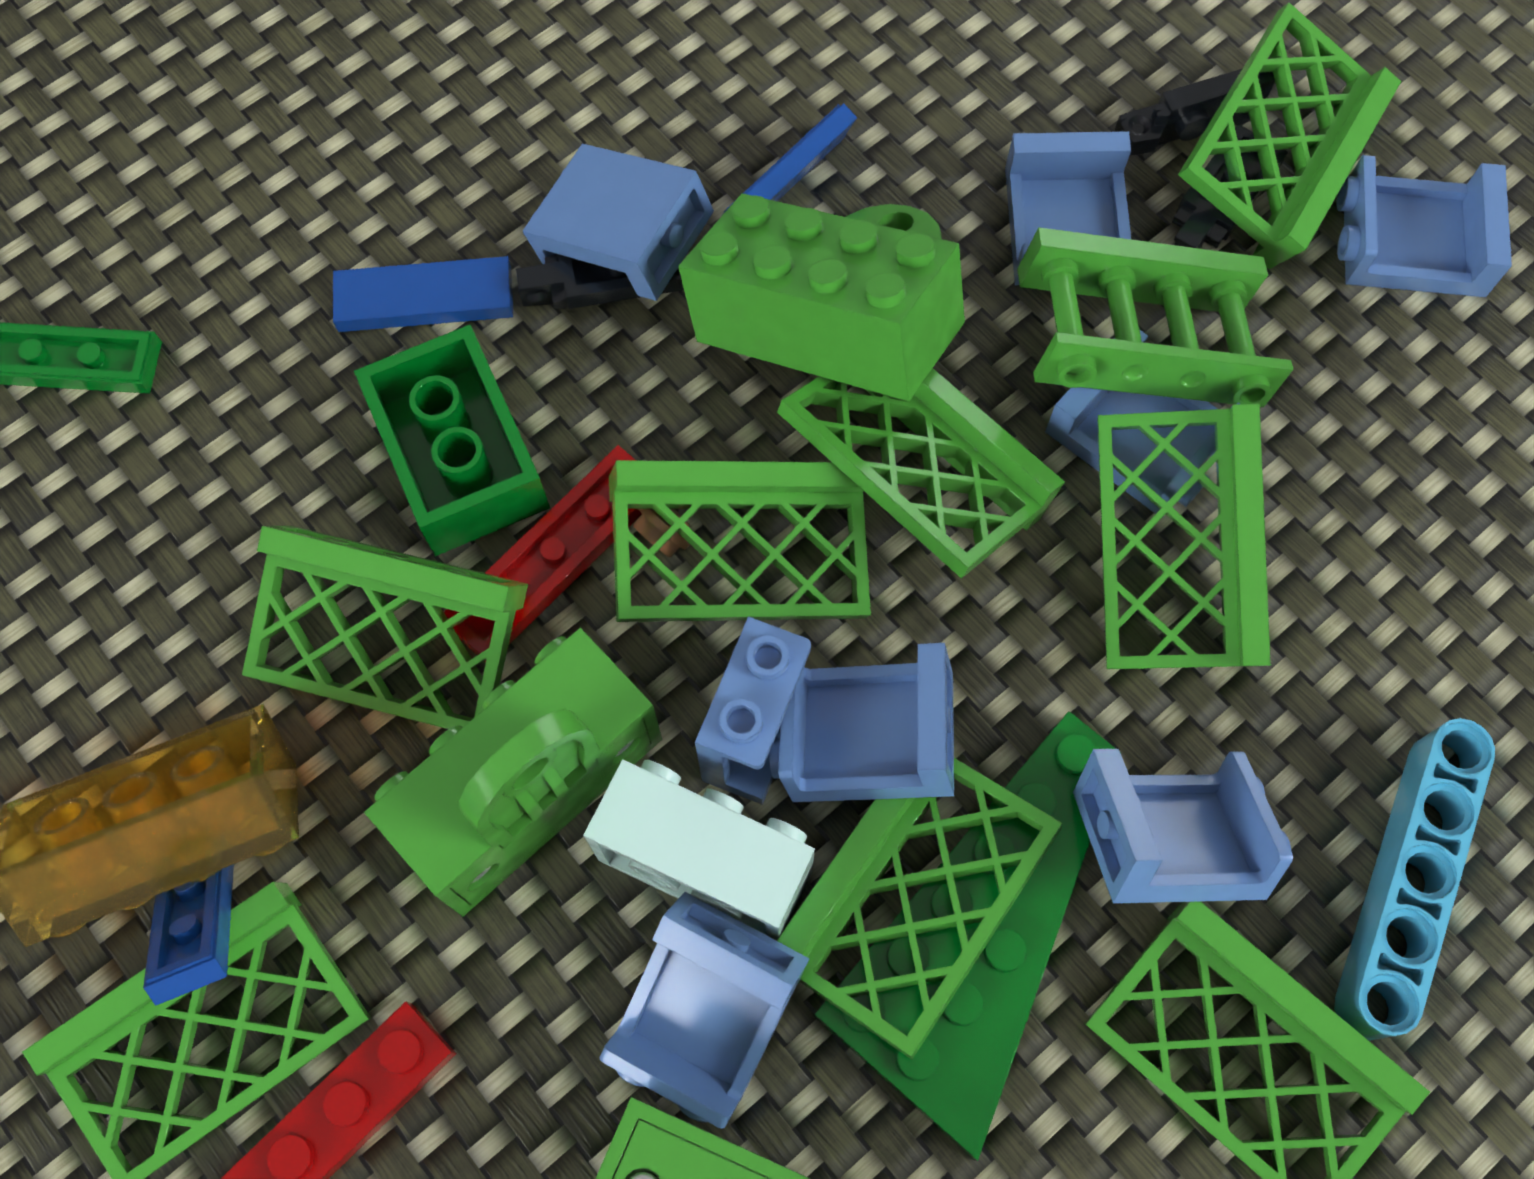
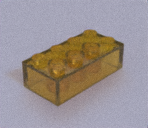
M261 704L2 806L0 813V912L25 947L53 936L64 937L70 935L90 921L120 909L130 910L148 902L155 895L188 882L207 880V878L225 867L255 855L265 856L281 849L287 842L299 838L296 763L265 705Z

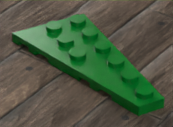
M1070 711L1066 713L1005 786V789L1060 821L1062 829L913 1060L828 1001H825L814 1014V1017L974 1161H978L1090 843L1073 791L1093 749H1116ZM992 802L989 805L988 810L997 809L1001 807ZM1019 818L991 823L999 856L1027 851L1040 832ZM983 825L971 827L949 853L951 866L990 858ZM941 863L937 868H942L943 864ZM1017 866L1002 869L1005 883L1008 882ZM994 871L954 878L962 913L989 908L999 895ZM946 880L923 884L909 901L913 922L953 915ZM903 909L888 927L906 924ZM981 922L964 925L968 941ZM957 927L916 935L923 971L952 966L962 952ZM908 936L876 942L870 947L869 953L875 980L916 973ZM862 958L837 988L867 982ZM943 980L926 983L929 1001ZM919 985L878 992L882 1019L907 1036L924 1010ZM869 994L852 997L872 1011Z

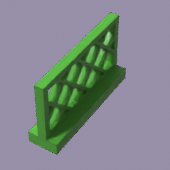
M1288 2L1274 16L1178 175L1259 243L1252 256L1264 257L1266 267L1271 269L1307 249L1399 87L1401 80L1386 67L1371 76ZM1285 29L1299 41L1303 57L1287 58L1282 36ZM1324 69H1331L1347 83L1342 94L1329 95ZM1306 70L1312 96L1296 97L1291 71ZM1259 72H1273L1279 98L1263 99L1258 79ZM1315 108L1320 130L1318 135L1305 136L1299 109ZM1282 110L1288 137L1272 138L1266 111ZM1248 112L1254 139L1238 140L1232 116L1234 113ZM1291 149L1296 170L1293 177L1281 178L1275 150ZM1258 152L1263 179H1246L1241 153ZM1209 155H1224L1230 182H1219L1202 167ZM1249 192H1267L1271 216L1267 222L1253 210Z
M933 368L909 402L869 390L866 391L871 395L847 392V384L819 376L784 398L777 411L784 420L961 579L1022 528L1027 531L1037 523L1065 483L1063 479ZM810 404L836 408L837 423L818 420L805 408ZM849 410L878 414L879 429L850 425ZM891 417H897L916 435L893 432ZM852 443L881 447L882 463L862 460L852 451ZM894 450L921 453L924 470L896 466ZM936 456L943 457L962 475L938 472ZM898 484L926 488L928 505L909 502L899 493ZM941 490L968 494L970 511L943 507ZM983 496L991 499L1009 516L985 513ZM945 525L973 529L975 546L968 552H965L946 535Z
M1260 403L1232 405L1230 409L1098 415L1106 669L1271 666ZM1215 425L1216 452L1199 469L1171 445L1173 440L1187 426ZM1175 427L1165 439L1153 429ZM1139 429L1157 447L1132 472L1113 455L1112 430ZM1163 451L1192 476L1168 502L1162 499L1139 478ZM1215 462L1217 485L1205 475V472ZM1113 467L1126 478L1115 491ZM1196 482H1199L1218 499V516L1202 533L1173 508ZM1132 484L1160 509L1136 535L1115 518L1114 502ZM1165 514L1194 539L1170 566L1141 541ZM1218 525L1220 549L1207 539ZM1115 530L1129 542L1117 555ZM1199 545L1220 562L1221 579L1204 597L1175 572ZM1134 547L1163 572L1138 599L1117 581V564ZM1167 578L1172 580L1197 603L1172 630L1143 605ZM1220 590L1222 613L1209 603ZM1118 594L1131 604L1129 609L1119 619ZM1204 609L1223 627L1224 654H1197L1177 635ZM1136 611L1142 614L1165 635L1147 656H1120L1119 628ZM1172 642L1185 655L1159 654Z
M616 460L609 476V497L613 506L616 622L747 620L748 616L757 620L862 619L871 616L864 491L832 462ZM628 509H653L671 527L648 550L629 532ZM670 509L688 510L679 518ZM699 509H716L733 526L729 533L713 549L685 524ZM733 509L751 510L742 518ZM760 509H777L795 526L775 549L748 524ZM795 509L812 510L803 518ZM821 509H847L849 535L837 548L809 523ZM676 532L704 557L683 581L655 556ZM738 532L766 557L746 580L718 555ZM800 532L827 557L808 579L780 554ZM848 546L850 561L841 554ZM629 547L640 557L631 568ZM646 563L674 589L660 605L631 606L630 580ZM709 563L737 589L722 605L705 604L688 587L693 579ZM771 563L799 588L785 604H769L750 586ZM832 563L851 579L853 603H831L813 586L815 581ZM742 594L752 603L732 605ZM805 594L815 604L795 603ZM678 595H680L690 605L670 604Z
M291 525L262 526L257 551L267 555L242 672L243 676L446 729L457 725L463 728L484 710L482 708L484 700L500 685L516 610L523 609L528 588L527 583ZM285 568L302 572L316 595L294 611H291L280 593ZM322 578L338 582L327 588ZM351 585L363 588L376 612L352 627L333 598ZM381 593L397 596V598L387 603ZM411 600L423 603L437 626L412 643L393 613ZM322 605L339 635L315 650L298 620ZM442 608L459 613L448 619ZM275 614H277L280 620L274 623ZM472 615L495 621L489 648L474 658H471L453 628ZM382 620L398 646L399 651L374 666L357 635ZM286 629L303 659L287 669L266 665L270 638ZM442 635L461 666L435 682L416 651ZM344 643L363 673L346 685L334 682L321 661V658ZM404 658L423 688L422 691L406 701L394 698L380 676L381 673ZM486 661L482 676L477 666ZM308 667L314 677L299 672ZM464 674L467 675L479 695L474 718L453 713L440 689ZM368 682L373 692L359 689V687ZM428 697L434 708L418 703Z
M954 758V779L975 791L979 812L941 820L936 801L937 797L875 799L777 940L809 958L798 984L801 982L911 1060H913L1062 829L1060 821ZM985 798L1001 808L988 810ZM930 808L933 821L919 824ZM1019 818L1040 831L1027 851L999 856L991 823ZM983 825L990 858L951 866L944 832ZM936 834L943 867L903 875L899 852L907 840ZM893 862L896 877L881 879ZM1017 866L1008 882L1005 883L1002 869ZM994 871L999 895L993 905L989 908L962 913L954 878ZM946 880L953 915L913 922L906 888ZM899 889L906 924L865 932L861 908L868 897L872 894ZM855 918L857 934L843 936ZM981 922L968 941L964 925ZM957 927L962 952L952 966L923 971L916 935ZM908 936L916 973L875 980L868 944ZM860 946L867 982L837 988L817 974L832 951ZM943 980L929 1001L926 983ZM919 985L924 1010L906 1036L882 1019L877 993ZM869 994L872 1011L852 997Z
M271 882L231 910L227 975L247 978L238 1018L201 1013L207 985L155 1006L143 988L145 968L22 1051L37 1076L47 1074L112 1179H146L371 1019L367 1010L299 909L301 903L287 883ZM290 926L304 947L298 977L261 971L267 941ZM253 952L249 969L232 966ZM312 963L315 964L325 981L309 979ZM259 980L296 986L287 1026L250 1020ZM307 988L333 992L349 1016L327 1032L298 1028ZM192 994L188 1010L171 1008ZM158 1016L186 1020L176 1060L139 1055L146 1025ZM198 1022L235 1028L226 1068L189 1063ZM247 1030L285 1036L278 1067L267 1075L238 1070ZM130 1036L126 1053L110 1050ZM296 1038L313 1040L312 1043L292 1056ZM96 1059L123 1063L114 1103L89 1100L74 1074ZM137 1065L173 1071L164 1111L127 1106ZM186 1073L223 1079L217 1110L206 1118L177 1114ZM235 1081L252 1083L250 1087L231 1099ZM98 1113L111 1115L108 1128ZM124 1117L161 1123L154 1154L133 1169L118 1146ZM174 1125L191 1127L170 1142Z
M1201 901L1181 902L1168 917L1169 921L1084 1024L1262 1179H1287L1283 1149L1323 1147L1327 1175L1324 1179H1352L1405 1112L1413 1115L1430 1091ZM1174 940L1178 941L1197 957L1200 988L1161 990L1157 960ZM1209 968L1230 986L1211 987ZM1149 971L1151 990L1133 991ZM1241 994L1253 1005L1256 1035L1217 1037L1212 995ZM1201 996L1206 1038L1167 1040L1162 998ZM1152 999L1157 1041L1126 1042L1106 1024L1124 1001ZM1266 1016L1286 1033L1268 1034ZM1298 1042L1310 1052L1314 1084L1275 1086L1269 1044ZM1258 1044L1263 1086L1224 1089L1218 1047ZM1208 1047L1213 1089L1183 1091L1171 1081L1168 1049ZM1158 1050L1160 1070L1138 1051ZM1324 1065L1344 1082L1326 1083ZM1357 1092L1374 1106L1378 1112L1360 1134L1333 1135L1328 1093ZM1316 1094L1321 1136L1282 1138L1276 1096ZM1265 1097L1270 1139L1239 1140L1228 1129L1225 1099ZM1214 1099L1216 1119L1194 1100ZM1335 1146H1350L1337 1162ZM1252 1150H1271L1274 1169Z

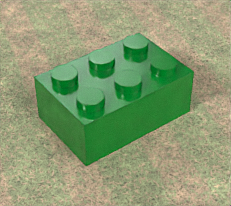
M470 324L354 370L419 529L435 556L550 508L537 470Z

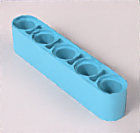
M1459 718L1447 721L1415 742L1407 757L1335 996L1334 1009L1336 1014L1368 1041L1407 1034L1417 1027L1423 1015L1495 760V746L1492 737L1484 727L1472 720ZM1442 744L1452 748L1457 754L1460 762L1459 768L1450 764L1444 757ZM1424 803L1432 805L1440 813L1443 821L1442 829L1432 825L1426 818ZM1406 863L1414 865L1423 874L1425 881L1424 892L1415 889L1408 881L1405 873ZM1389 925L1399 929L1405 937L1407 950L1404 957L1395 953L1388 944L1386 934ZM1371 988L1379 992L1386 1000L1388 1017L1384 1024L1376 1020L1369 1012L1367 994Z

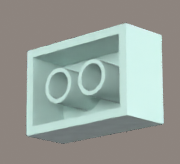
M622 759L583 835L598 861L678 899L684 892H687L777 941L789 924L812 874L815 848L804 844L807 835L795 826L776 818H769L765 826L742 815L741 812L744 806L722 792L707 788L704 795L701 796L678 785L681 777L659 763L644 760L641 767H638Z

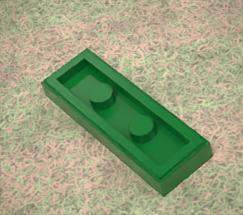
M0 322V385L150 394L162 341L154 331Z

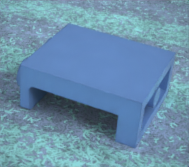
M1129 131L1013 133L1005 173L1015 285H1019L1017 268L1038 227L1131 239L1124 170L1131 153Z
M582 143L541 205L532 215L530 221L523 229V233L542 264H545V257L560 254L624 272L638 296L657 301L714 210L697 171Z
M1362 155L1351 175L1346 178L1337 194V210L1344 211V227L1339 236L1337 255L1339 260L1345 261L1346 285L1487 297L1512 267L1505 165L1481 163L1469 182L1464 184L1376 176L1375 156Z
M1140 330L1141 340L1146 343L1148 335ZM1082 387L1070 388L1055 404L1045 432L1099 472L1098 415L1212 410L1218 408L1208 401ZM1215 425L1187 426L1173 440L1171 445L1199 469L1216 452ZM1175 427L1153 429L1165 439ZM1139 429L1112 430L1113 455L1132 472L1157 447ZM1164 451L1139 476L1143 482L1166 502L1192 477ZM1113 467L1114 483L1120 486L1126 478ZM1196 482L1178 502L1187 507L1203 486ZM1133 484L1126 490L1128 494L1155 514L1160 510Z
M748 616L695 740L703 782L763 805L773 780L770 770L769 752L774 739L780 738L781 722L810 654L811 642L809 639Z
M945 643L918 644V663L818 669L803 668L781 722L780 738L774 739L769 752L772 777L780 779L792 802L954 796L953 671Z
M1093 749L1073 791L1113 904L1267 900L1293 860L1290 841L1285 832L1281 830L1265 797L1264 786L1261 780L1256 777L1243 751H1230L1218 772L1211 775H1129L1119 749Z
M684 892L663 915L652 939L657 943L617 1031L605 1044L599 1059L604 1064L615 1069L618 1075L626 1082L639 1087H647L677 1104L680 1110L688 1117L700 1122H709L723 1129L741 1101L805 970L809 958Z

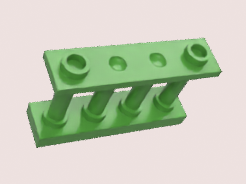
M1038 227L1017 268L1020 287L1046 290L1051 293L1057 332L1033 372L1034 381L1037 383L1235 405L1238 402L1240 404L1260 403V407L1264 408L1294 370L1291 360L1262 357L1255 354L1244 309L1268 276L1264 257ZM1076 294L1108 299L1115 339L1083 335ZM1134 301L1164 305L1172 346L1142 342ZM1190 308L1219 312L1228 352L1199 349Z

